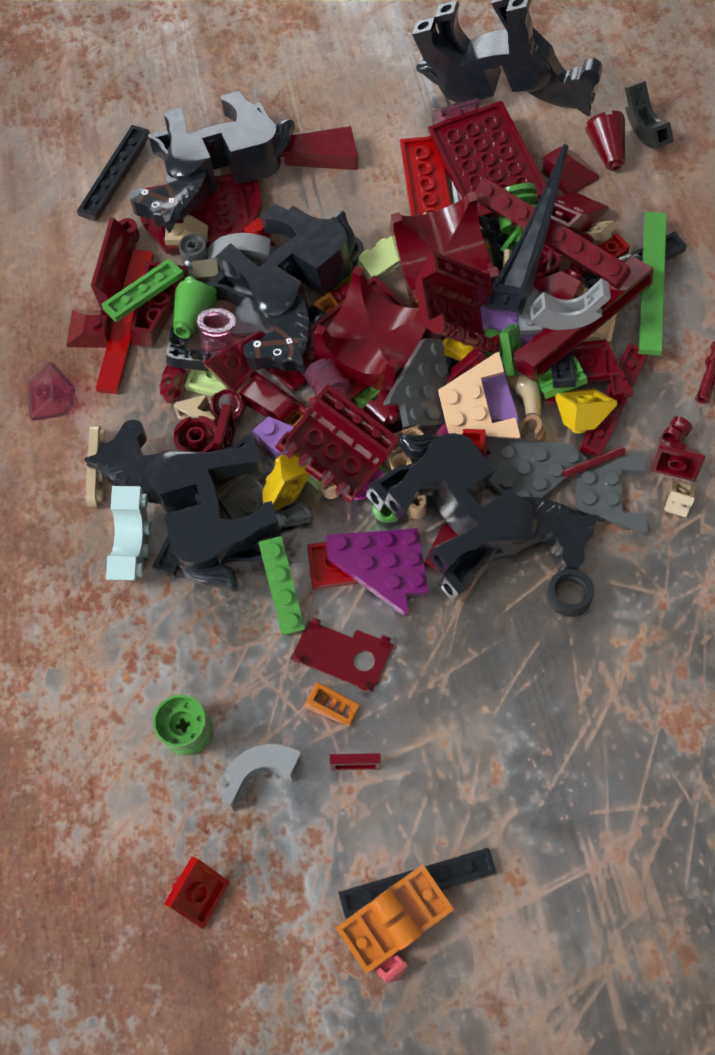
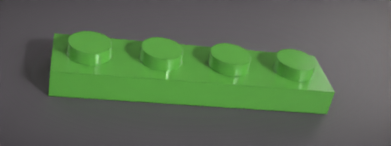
M167 259L102 303V309L117 323L181 279L183 271L172 260Z
M282 536L259 541L281 634L304 630L305 627Z

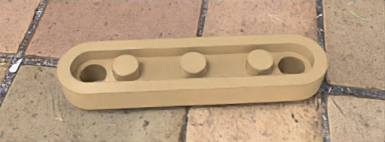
M100 425L90 426L88 457L95 455L99 445L102 446L103 443H106V431L102 430ZM87 466V506L99 507L100 502H103V490L100 488L101 482H104V476L99 470L91 469Z

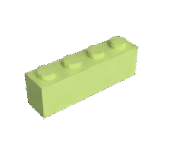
M392 236L387 239H381L377 242L376 247L370 251L367 249L359 255L358 266L364 269L367 280L374 275L381 280L400 267Z

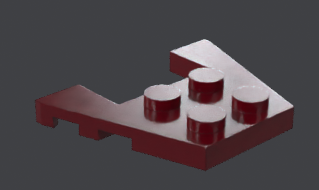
M606 339L582 342L573 349V357L577 358L584 375L587 377V382L611 380L613 399L633 397V389L631 385L629 386L626 376L619 367L617 359ZM555 396L545 399L546 407L557 406Z

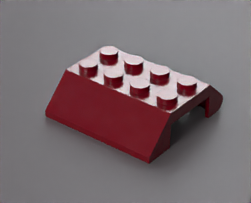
M431 251L415 282L421 325L435 334L480 348L492 354L498 353L501 349L500 336L495 335L490 338L484 335L479 301L493 295L490 275L440 253Z
M327 384L316 396L310 409L290 432L287 431L281 437L275 448L281 453L287 451L286 456L289 459L296 455L300 458L297 463L298 466L303 467L306 465L304 470L320 482L324 479L323 484L326 487L333 483L337 486L335 493L338 496L343 493L342 499L350 504L398 444L399 437Z

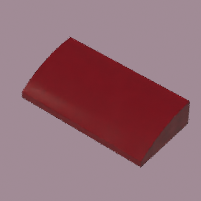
M115 218L109 219L91 282L92 290L101 310H103L102 303L122 290L132 251L136 247L129 232Z

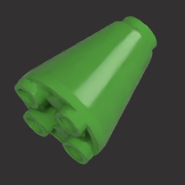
M186 277L184 281L177 285L175 290L173 327L174 333L178 337L189 338L215 308L217 290L213 286H208L193 277Z

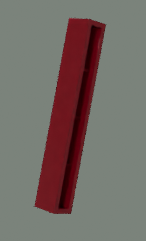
M484 177L475 190L478 198L477 203L524 231L535 208ZM551 218L544 244L598 278L604 279L608 284L619 290L632 272L629 265Z
M635 257L630 258L626 264L629 265L632 272L619 290L609 284L611 298L605 305L601 306L602 316L599 319L575 329H543L540 333L534 335L523 347L516 350L514 353V369L535 382L552 368L553 364L558 363L570 351L575 349L652 285L653 267Z

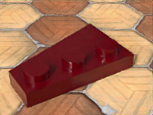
M258 330L202 362V364L227 389L236 392L255 371L248 366L243 352L244 346L251 341H260L266 334L262 330Z

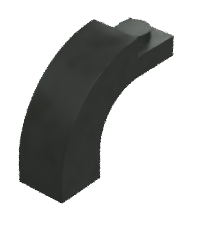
M640 81L625 87L628 106L625 107L631 127L641 142L650 148H659L674 142L670 122L661 121L652 109L646 81Z

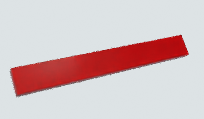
M133 249L122 290L143 276L146 260L153 261L154 259L153 251ZM134 311L117 323L113 321L96 384L97 392L119 393L131 347L129 329Z

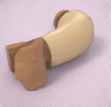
M523 374L506 376L509 389L512 388L513 391H516V394L521 396L524 403L525 418L518 426L520 437L525 438L528 430L535 429L534 434L537 441L544 442L547 434L541 420V392L537 380L533 382Z

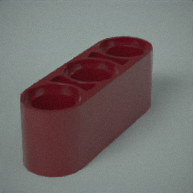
M253 379L238 393L244 398L246 406L266 418L269 416L285 423L297 412V407L291 399L257 379Z

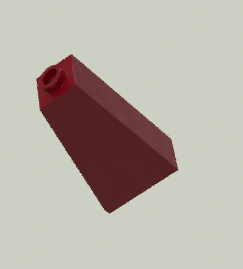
M351 126L292 135L289 146L280 154L281 158L284 157L285 166L358 170V154Z

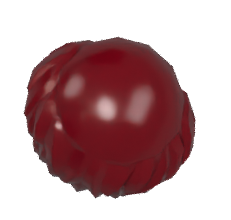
M224 389L213 394L209 401L210 411L218 420L223 404H230L232 406L235 420L243 414L246 407L244 398L230 389Z

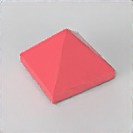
M395 953L374 968V970L386 983L400 980L408 965Z

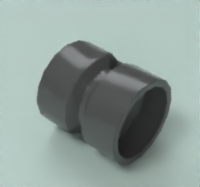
M189 234L179 241L178 247L183 266H188V271L193 270L192 261L207 260V248L202 236Z

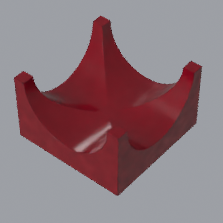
M476 191L467 193L460 201L434 212L415 216H403L399 212L391 214L389 228L412 308L419 307L415 282L431 251L489 274L491 286L499 275L497 267H494L490 261L483 241L478 217Z
M355 266L352 271L347 295L336 318L327 329L318 325L314 330V361L379 391L391 390L419 341L427 338L430 330L421 325L419 307L406 308L389 302L370 286L365 277L364 269Z

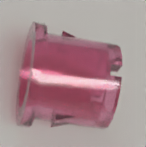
M211 308L204 310L198 315L197 327L200 330L201 349L203 351L221 352L233 345L232 331L236 326V322L231 312L221 308Z
M324 358L314 362L305 371V378L314 393V399L327 384L345 397L352 390L350 381L343 378L336 363L330 358L327 361Z

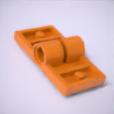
M421 864L335 928L365 974H368L397 951L414 942L423 932L454 909L425 866Z

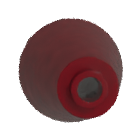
M613 110L612 114L608 115L605 112L599 113L587 121L585 131L605 168L611 171L620 170L626 162L624 114Z

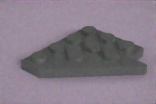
M425 338L419 341L383 402L384 406H399L403 428L441 427L446 423L438 393L440 388L448 384L446 380L449 378L442 339Z
M488 438V456L486 460L494 469V473L487 484L499 496L511 489L520 497L545 498L566 480L562 474L563 470L587 461V458L569 443Z

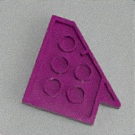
M418 528L326 535L328 560L403 616H407L409 612L406 597L428 595L429 590Z

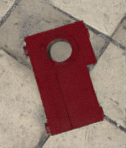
M312 616L290 660L296 664L305 665L354 685L362 691L373 693L394 644L390 643L391 638L382 634L381 639L357 629L352 638L322 626L321 620ZM361 652L370 653L375 660L374 666L367 671L358 670L353 663L355 656Z

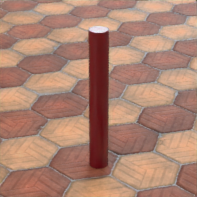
M620 446L562 471V474L567 479L625 455L626 450L623 446Z

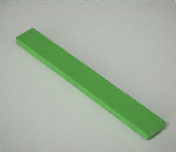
M645 212L642 262L653 267V283L641 293L638 354L661 356L666 213Z

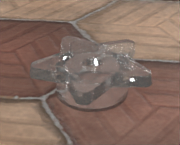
M291 561L289 567L295 589L301 583L309 584L311 582L307 575L310 567L309 564L302 565Z

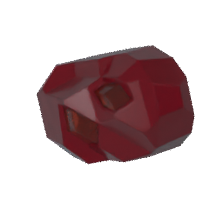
M166 365L160 383V395L166 403L173 404L182 397L185 391L184 385L188 378L186 369Z

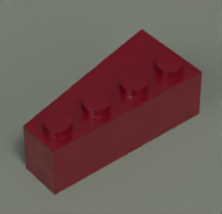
M146 260L143 276L160 265L161 262ZM177 265L183 271V277L134 310L129 329L132 345L154 346L174 310L177 285L184 281L186 277H189L188 266Z

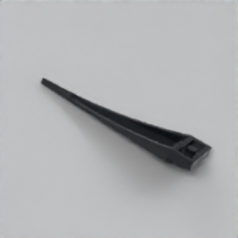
M567 144L562 146L546 187L525 230L492 284L493 295L487 298L485 308L489 310L522 315L528 295H532L569 148Z

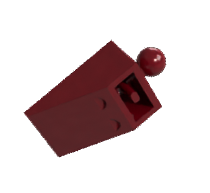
M574 192L556 198L551 218L577 234L585 233L609 207Z

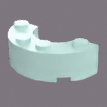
M112 486L111 511L114 517L115 535L110 556H107L106 580L136 581L143 577L145 558L150 556V545L147 544V535L151 534V522L147 521L148 495L144 494L139 486Z

